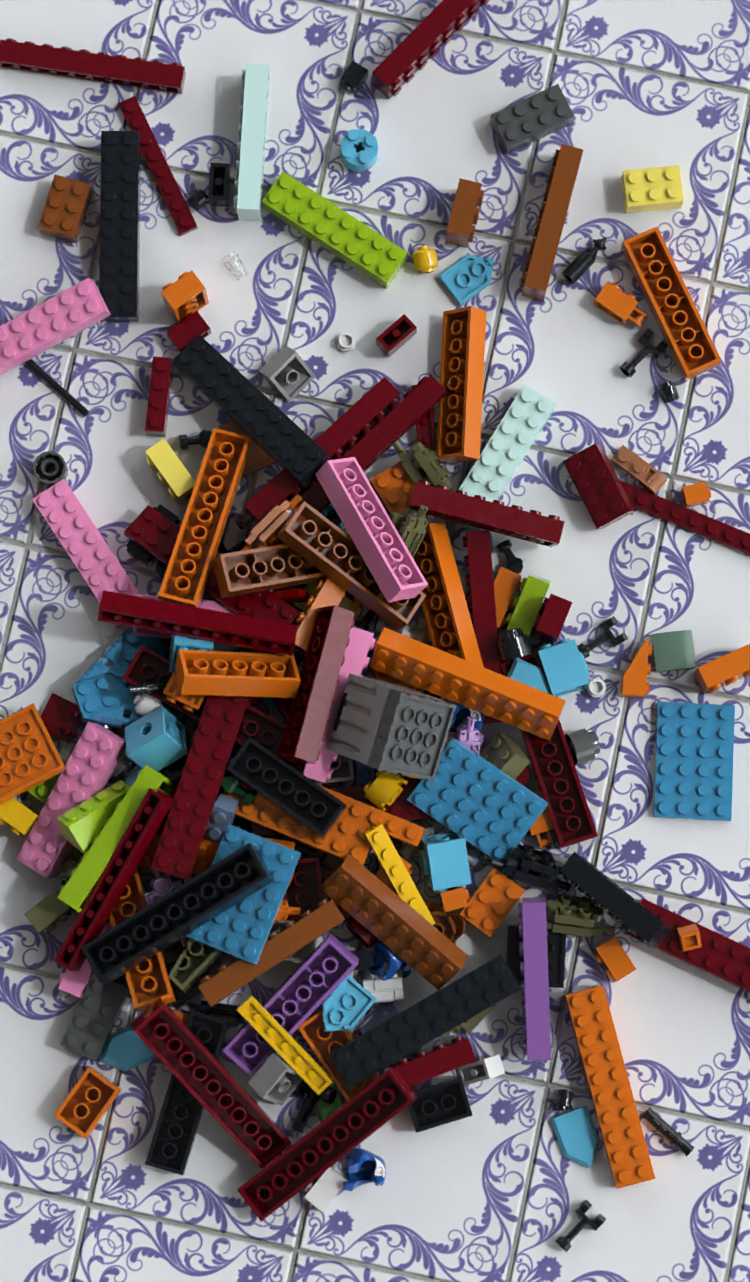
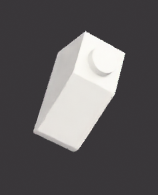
M500 1055L474 1061L457 1068L459 1077H462L464 1085L505 1074Z

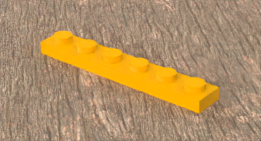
M379 823L364 832L363 834L395 893L432 925L436 924L383 825Z
M252 995L237 1008V1011L318 1095L333 1082V1079Z

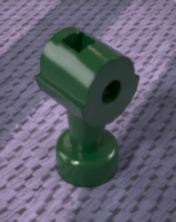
M226 776L222 780V786L226 794H236L244 798L243 803L247 806L253 803L258 794L253 790L246 791L239 785L236 777Z

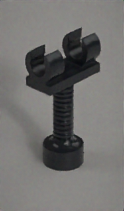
M647 329L638 340L644 348L629 363L624 362L620 366V370L629 378L635 374L636 365L649 352L658 358L668 346L662 341L655 348L648 342L654 334L650 329Z
M614 616L600 625L605 632L603 635L587 645L581 643L577 646L579 652H582L584 659L590 656L589 652L607 640H610L613 646L616 647L628 639L625 632L615 638L609 628L617 624Z
M303 1080L292 1094L303 1098L306 1090L317 1093ZM327 1087L319 1096H321L323 1102L332 1104L337 1097V1091Z
M585 1200L575 1210L582 1217L580 1222L576 1224L565 1237L560 1235L555 1241L565 1252L572 1247V1239L586 1225L589 1224L596 1231L606 1221L602 1214H599L593 1222L584 1214L592 1206L588 1200Z

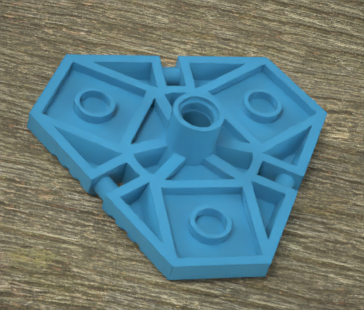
M126 629L102 654V658L96 660L72 685V691L84 721L120 728L121 725L128 726L143 717L134 710L136 705L133 701L138 693L129 694L127 688L130 685L123 682L122 678L141 645L170 660L162 638L133 635V630ZM107 663L112 665L110 669L106 666ZM163 704V707L179 721L184 717V715ZM123 713L131 714V717H123Z

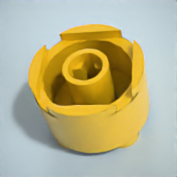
M379 770L376 773V780L373 783L369 782L363 791L366 793L365 798L380 810L385 811L384 806L386 804L391 806L403 791L402 784L407 785L408 781L398 773Z

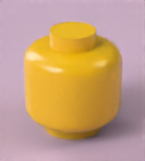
M429 245L417 247L418 251L412 254L415 270L420 271V274L434 272V268L438 267L436 250L429 249Z

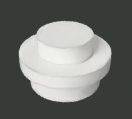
M345 332L339 335L337 345L342 351H351L356 345V339L351 333Z
M594 678L589 681L587 692L592 697H601L606 691V685L603 680Z

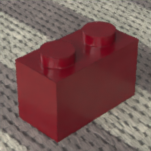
M198 311L188 313L182 322L171 325L168 328V332H166L169 340L179 353L198 335L205 338L211 334L210 327Z
M403 314L376 338V345L389 358L417 333V327Z

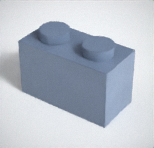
M220 794L213 806L204 837L219 843L221 842L228 825L233 823L239 803L238 800Z

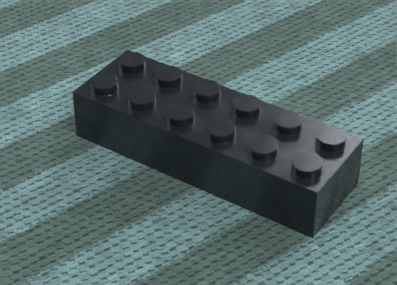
M250 737L226 768L227 773L236 777L237 780L323 840L347 808L346 804Z
M573 852L560 869L564 873L563 878L575 887L579 886L577 890L590 899L593 897L592 902L605 911L608 909L607 914L619 923L623 922L621 926L630 933L638 934L636 938L649 947L653 945L658 948L672 929L579 854Z

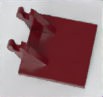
M52 693L41 714L43 723L50 735L68 744L71 743L73 737L77 738L78 734L76 731L83 720L77 704Z

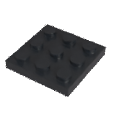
M508 926L506 964L517 983L521 985V981H525V976L521 977L520 962L524 961V957H520V942H523V937H519V926ZM547 929L549 987L564 988L566 934L552 932V929Z

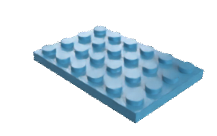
M657 702L653 817L731 821L735 705Z
M452 737L442 751L435 780L421 779L407 797V801L456 834H461L466 841L494 860L502 862L509 857L510 849L512 847L516 848L548 806V802Z
M228 825L211 866L246 844L251 843L258 849L275 881L186 936L257 965L301 853Z

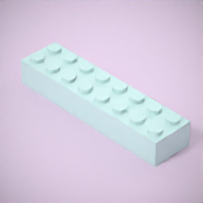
M246 63V70H242L243 88H241L240 94L241 105L243 106H240L239 109L240 123L242 124L238 125L239 141L241 142H237V153L240 160H236V171L239 178H235V190L238 196H234V212L238 214L239 220L261 221L270 74L268 64Z
M523 385L480 454V460L475 462L459 490L467 492V496L474 497L475 495L486 497V501L493 502V500H499L553 413L556 403L528 386ZM457 523L468 531H480V528Z

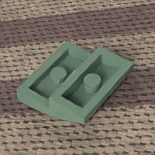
M692 630L651 634L657 673L697 668Z

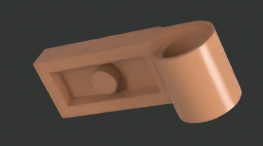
M624 445L611 458V462L639 481L652 494H656L667 481V478L661 472Z

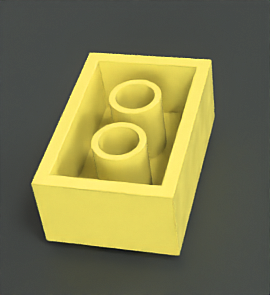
M679 165L625 170L622 173L621 181L625 214L682 207L684 200Z
M163 438L145 451L147 455L145 459L151 470L158 472L156 475L161 484L169 487L167 490L174 502L178 500L182 504L188 500L187 496L192 493L195 480Z

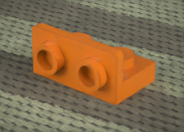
M175 672L172 673L163 691L167 701L173 704L179 702L184 705L183 708L192 713L194 710L199 712L206 696L180 694Z

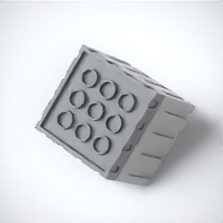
M349 673L347 686L344 689L327 749L377 770H385L391 773L434 781L457 705L405 686Z

